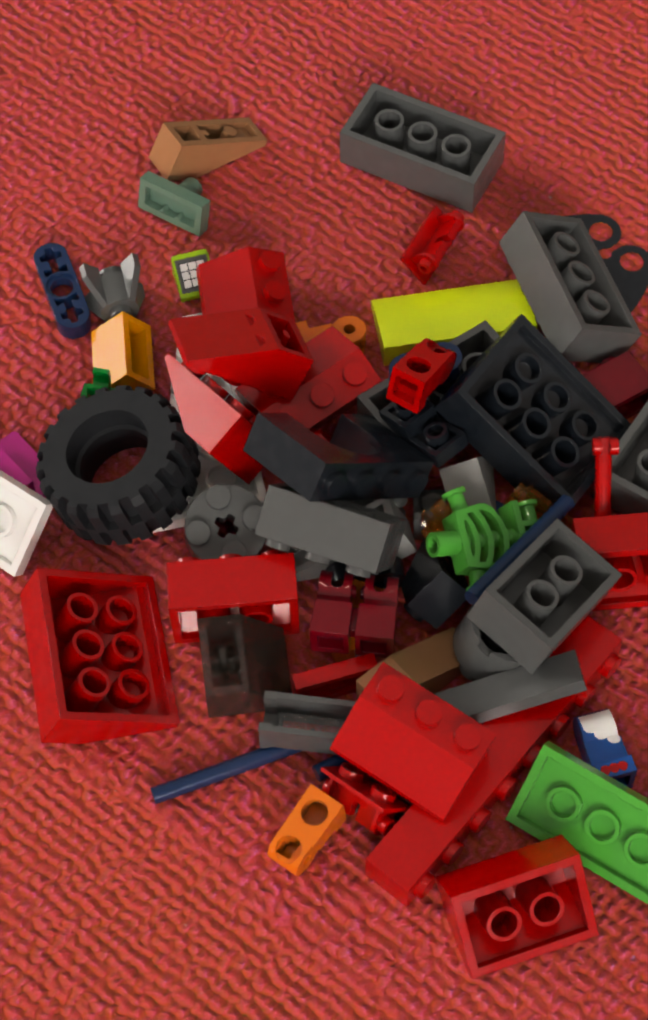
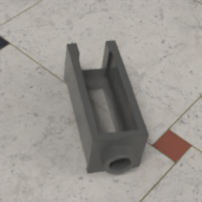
M265 690L264 721L259 722L258 728L260 748L276 747L337 755L330 750V746L356 701Z

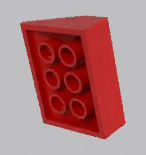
M37 568L20 592L41 743L86 744L176 728L180 721L153 576Z

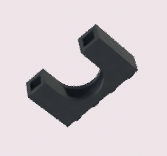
M258 413L243 448V451L310 502L419 498L428 483V476L434 464L433 460L368 414H341L331 440L327 442L287 413Z

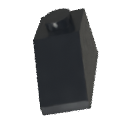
M426 537L422 540L406 573L401 589L406 601L404 603L406 611L416 621L422 622L426 620L437 629L466 601L464 593L469 585L465 575L455 574L451 556L436 558L429 556L426 550Z

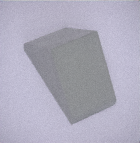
M483 456L439 469L445 492L465 486L466 492L463 495L468 506L486 503L496 511L494 467Z

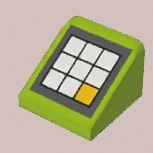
M207 249L171 257L172 272L181 302L200 298L196 268L199 264L210 261Z

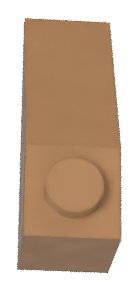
M249 117L163 122L148 158L156 166L160 174L169 181L184 180L187 177L196 179L264 147L268 140Z
M451 627L391 654L356 680V701L382 662H385L433 694L437 693L462 674L459 669L460 663L453 649L455 628Z

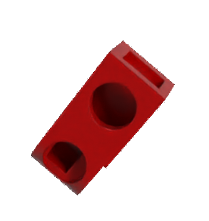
M425 338L419 344H416L393 366L386 399L418 414L425 407L427 397L439 384H443L449 377L456 361V352L439 346L429 338Z

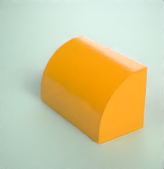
M121 311L91 332L93 368L110 370L112 388H116L118 385H129L133 391H135L136 387H143L152 391L155 389L150 325Z

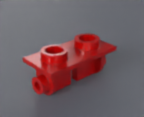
M437 205L434 206L400 258L423 285H426L433 272L437 270L440 261L459 231H462L465 226V217L457 210L444 214Z
M343 762L341 766H325L320 769L321 772L330 777L323 783L322 791L344 805L347 815H354L358 804H360L355 820L377 836L382 834L385 836L396 824V821L393 820L396 812H406L410 808V806L397 798L396 792L383 784L374 783L365 777L366 773L351 763Z

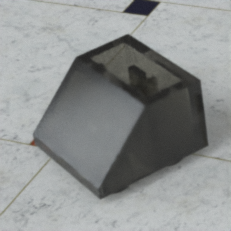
M242 614L197 619L209 718L265 711V690L292 693L284 628Z

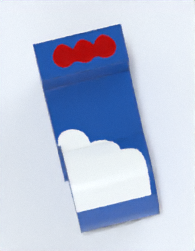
M606 708L574 717L573 730L582 760L627 787L632 788L637 768L632 755H628L622 738L618 735L617 726L610 710Z

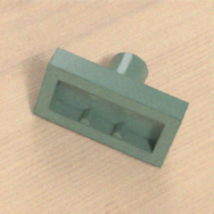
M147 171L140 177L139 208L199 237L208 230L210 200L201 196L203 189L197 179L187 177L178 185L151 171Z

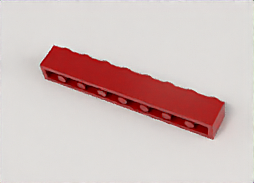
M587 616L549 656L552 657L575 649L587 690L483 722L482 725L497 735L488 753L444 821H439L415 804H412L366 857L365 875L406 907L416 896L419 899H423L436 882V876L434 875L444 863L447 866H451L460 856L465 847L462 842L471 831L476 834L479 833L487 824L492 815V812L489 811L498 799L505 802L511 796L519 783V780L516 778L525 767L531 770L543 744L551 736L557 740L564 733L571 722V718L568 716L577 706L581 709L586 707L597 690L594 687L602 676L609 679L614 674L622 661V658L618 656L622 639Z

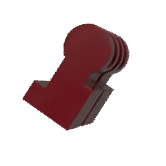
M321 570L309 630L311 651L349 654L351 637H354L355 655L361 656L374 653L375 657L387 658L389 655L394 654L399 577L388 576L385 590L376 591V576L370 575V578L365 580V586L361 588L360 599H363V603H359V607L354 608L352 601L357 596L356 585H354L355 575L345 572L343 585L334 587V572Z

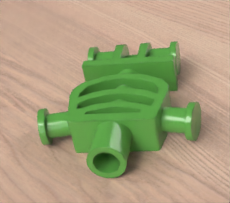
M465 486L450 490L441 497L443 501L448 500L453 513L442 519L444 531L430 532L427 535L426 550L432 558L451 556L455 574L469 576L470 586L466 588L467 591L538 520L535 507L538 506L536 499H528L521 502L517 500L510 501L500 507L497 513L492 506L486 503L468 506L463 495L466 492Z

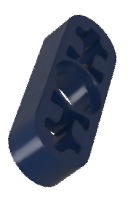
M44 244L36 250L34 263L58 331L61 335L70 339L83 337L90 331L92 322L88 305L68 253L59 244ZM51 259H54L58 266V272L53 274L48 262ZM60 285H68L73 288L65 296H57L52 293ZM72 307L75 317L79 320L73 323L68 319L67 309Z

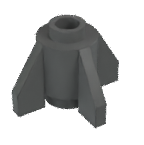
M131 253L120 263L121 267L110 266L100 271L99 268L85 263L79 267L81 278L90 290L85 296L88 308L105 322L121 311L133 317L139 312L145 298L143 285L138 283L141 266L137 254Z

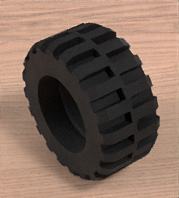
M118 385L115 390L111 391L106 387L95 390V395L88 398L83 395L75 400L76 405L69 410L65 407L57 415L58 422L55 425L50 424L44 434L46 443L41 442L37 454L39 461L36 465V473L43 494L50 500L53 508L70 530H74L77 536L84 540L93 539L96 544L111 545L112 541H115L117 545L132 544V539L139 537L141 540L153 536L152 532L162 527L164 530L173 523L171 518L176 513L182 514L189 504L186 500L187 497H193L198 482L195 478H198L200 475L201 462L198 459L199 451L195 441L184 432L181 417L176 408L171 406L169 400L161 394H153L152 390L136 387L135 391H133L129 385ZM130 448H146L140 462L126 475L106 483H92L99 467L114 454Z

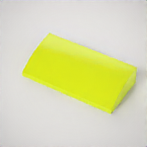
M517 279L371 300L370 304L384 366L390 365V362L395 357L409 352L425 338H429L436 343L450 342L485 320L499 335L521 314L537 329L535 315Z

